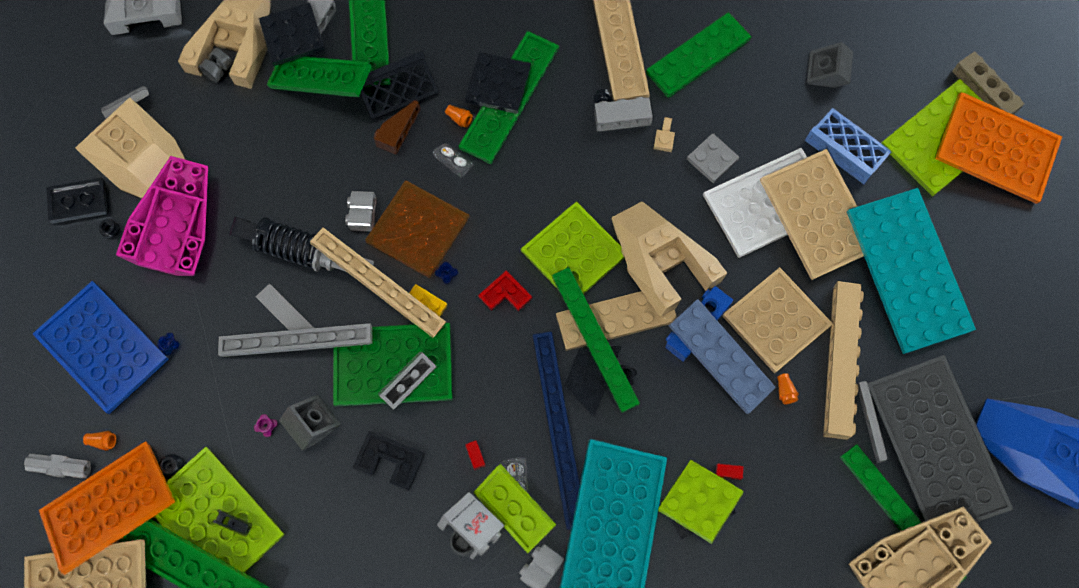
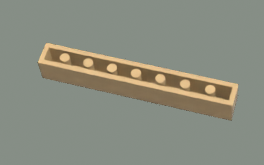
M838 281L833 287L831 313L833 325L830 328L823 437L848 440L856 431V423H853V418L857 412V404L854 401L858 393L856 377L859 374L857 358L860 356L858 339L861 337V328H859V321H861L863 314L862 309H860V302L863 301L864 292L861 291V284Z

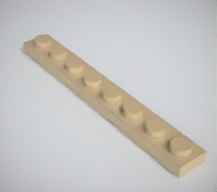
M322 228L310 241L311 245L432 338L445 325L446 321L325 228Z

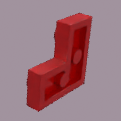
M507 271L501 274L478 295L479 299L491 311L505 298L518 312L532 300V296Z

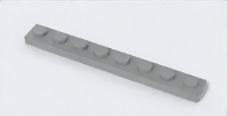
M368 323L219 336L218 356L229 357L372 344V325Z

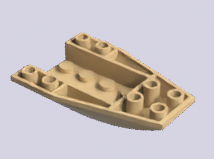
M961 507L881 539L851 561L849 565L864 588H956L992 542L966 509Z

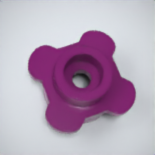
M262 414L257 420L256 425H254V430L263 433L265 437H270L273 428L278 425V422L275 419L268 418V415Z

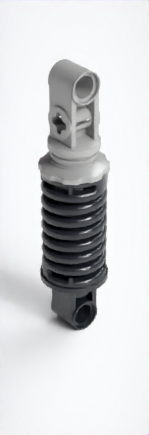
M234 217L229 235L252 241V249L255 252H263L301 266L304 265L316 272L322 269V267L329 271H333L335 268L345 271L310 244L315 234L310 235L307 231L303 232L301 229L290 228L282 223L276 224L275 221L266 217L262 218L258 224L243 218ZM364 258L370 264L374 265L375 261Z

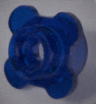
M444 262L435 271L436 277H440L445 284H449L451 279L458 274V270L453 268L449 262Z
M170 332L166 333V336L160 337L157 343L158 348L166 356L170 355L171 351L179 346L178 341H175L173 338V333Z

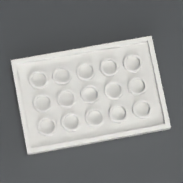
M802 148L703 193V197L738 258L788 235L760 179L807 158Z

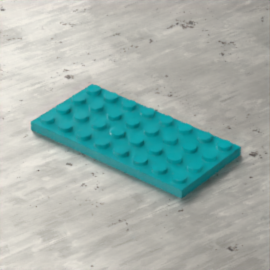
M918 188L846 211L902 354L976 330Z
M592 439L588 441L560 588H645L667 457Z

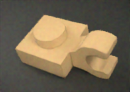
M665 117L663 129L657 130L654 149L672 152L675 132H670L672 118Z

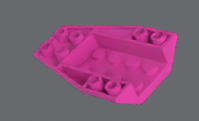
M170 156L129 217L116 256L137 266L171 275L194 276L205 243L208 166Z

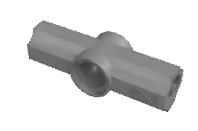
M29 454L24 462L25 471L45 473L49 476L61 478L69 476L86 479L91 471L90 461L70 459L66 456L51 454V456Z

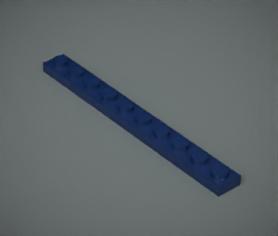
M551 331L533 334V341L566 529L571 530L580 484Z

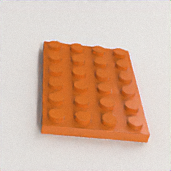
M961 92L957 96L935 159L1037 204L1041 202L1062 136Z
M145 441L41 508L39 513L59 571L66 575L175 503V500L151 446Z

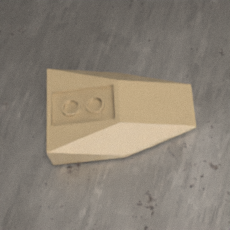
M130 97L75 147L84 158L120 190L139 198H143L170 156L186 160L176 140Z

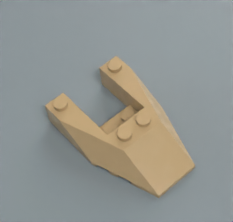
M224 0L184 46L178 60L184 72L202 76L203 73L199 69V65L205 59H209L208 55L212 52L213 47L216 46L238 52L229 75L235 85L252 89L267 51L259 18L270 14L271 0Z
M640 202L611 218L617 239H619L622 247V255L627 263V271L660 317L676 309L682 300L664 276V272L685 262L705 291L720 284L727 275V272L717 258L644 202Z

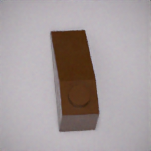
M413 101L384 122L380 129L376 130L374 140L378 148L397 155L420 112L418 101Z

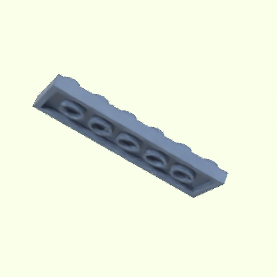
M699 299L695 300L668 325L746 414H749L776 388Z

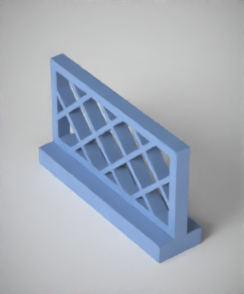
M833 108L812 128L805 139L808 144L819 152L827 149L834 163L862 184L868 181L891 153L887 147ZM831 115L838 120V123L830 122ZM827 128L829 134H825L819 129ZM832 128H840L841 134H833ZM844 128H850L853 134H845ZM834 139H842L843 145L838 144ZM847 139H855L856 145H848ZM859 139H865L868 145H860ZM849 150H857L858 156H854ZM862 150H869L871 156H863ZM874 150H880L884 155L875 156ZM864 161H872L873 168L865 164Z

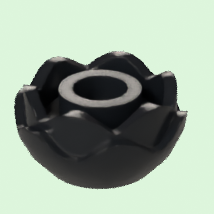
M169 454L160 460L159 467L164 478L170 479L184 467L183 459L180 456Z

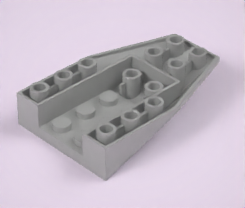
M106 0L103 24L111 35L129 33V24L160 20L164 27L182 24L180 0Z

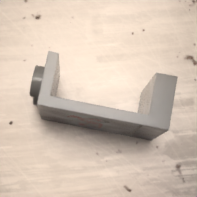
M470 492L449 509L437 524L442 531L450 525L475 549L470 556L472 560L478 554L482 556L489 549L488 544L490 542L495 544L502 536L500 531L505 526Z

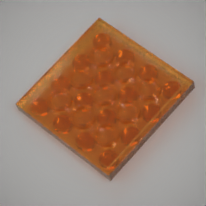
M405 180L365 241L397 261L431 278L469 219V215Z

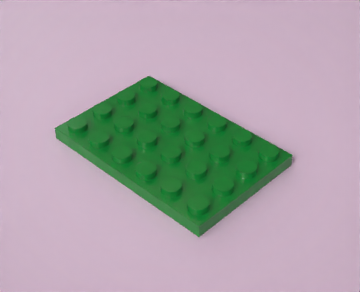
M445 323L434 338L416 325L372 327V344L334 347L333 405L336 407L387 404L378 393L419 352L426 355L436 367L401 403L452 400L450 323Z

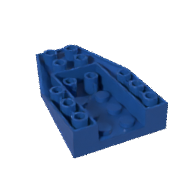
M985 399L976 421V426L986 449L1020 481L1075 509H1079V420L1051 409Z

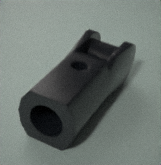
M222 510L217 511L219 514L216 520L213 519L212 522L245 537L249 534L252 523ZM226 516L230 517L227 525L223 524Z

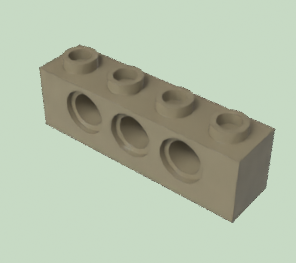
M975 51L958 62L952 71L976 95L992 106L1014 115L1024 105L1021 98L1009 88L1008 84Z

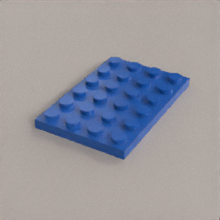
M91 281L33 333L38 341L107 414L115 410L169 360L94 281Z

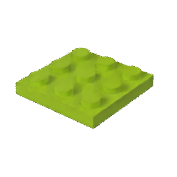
M690 460L658 510L712 544L744 491Z

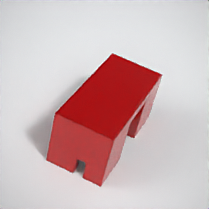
M477 441L465 444L474 470L485 467L486 465Z
M716 464L715 474L721 478L731 477L732 479L742 480L744 466Z

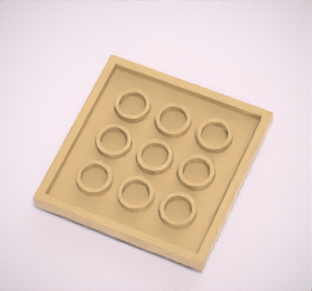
M780 267L722 315L774 374L833 325Z

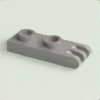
M142 86L101 108L105 118H108L129 97L135 102L147 97L149 94L147 87Z

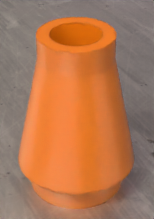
M449 105L445 110V114L460 127H468L472 122L473 115L469 110Z
M785 373L777 376L779 399L782 400V403L791 404L798 401L797 396L799 393L793 385L789 374Z
M110 431L86 433L83 437L84 445L107 451L114 448L116 436Z

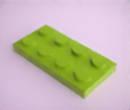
M501 464L473 492L487 509L505 525L504 528L527 553L556 526L552 519Z

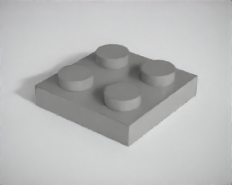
M711 134L687 157V160L714 184L740 157L716 135Z

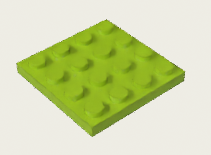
M577 201L521 248V252L555 287L552 275L569 267L583 295L625 259L622 255V247Z

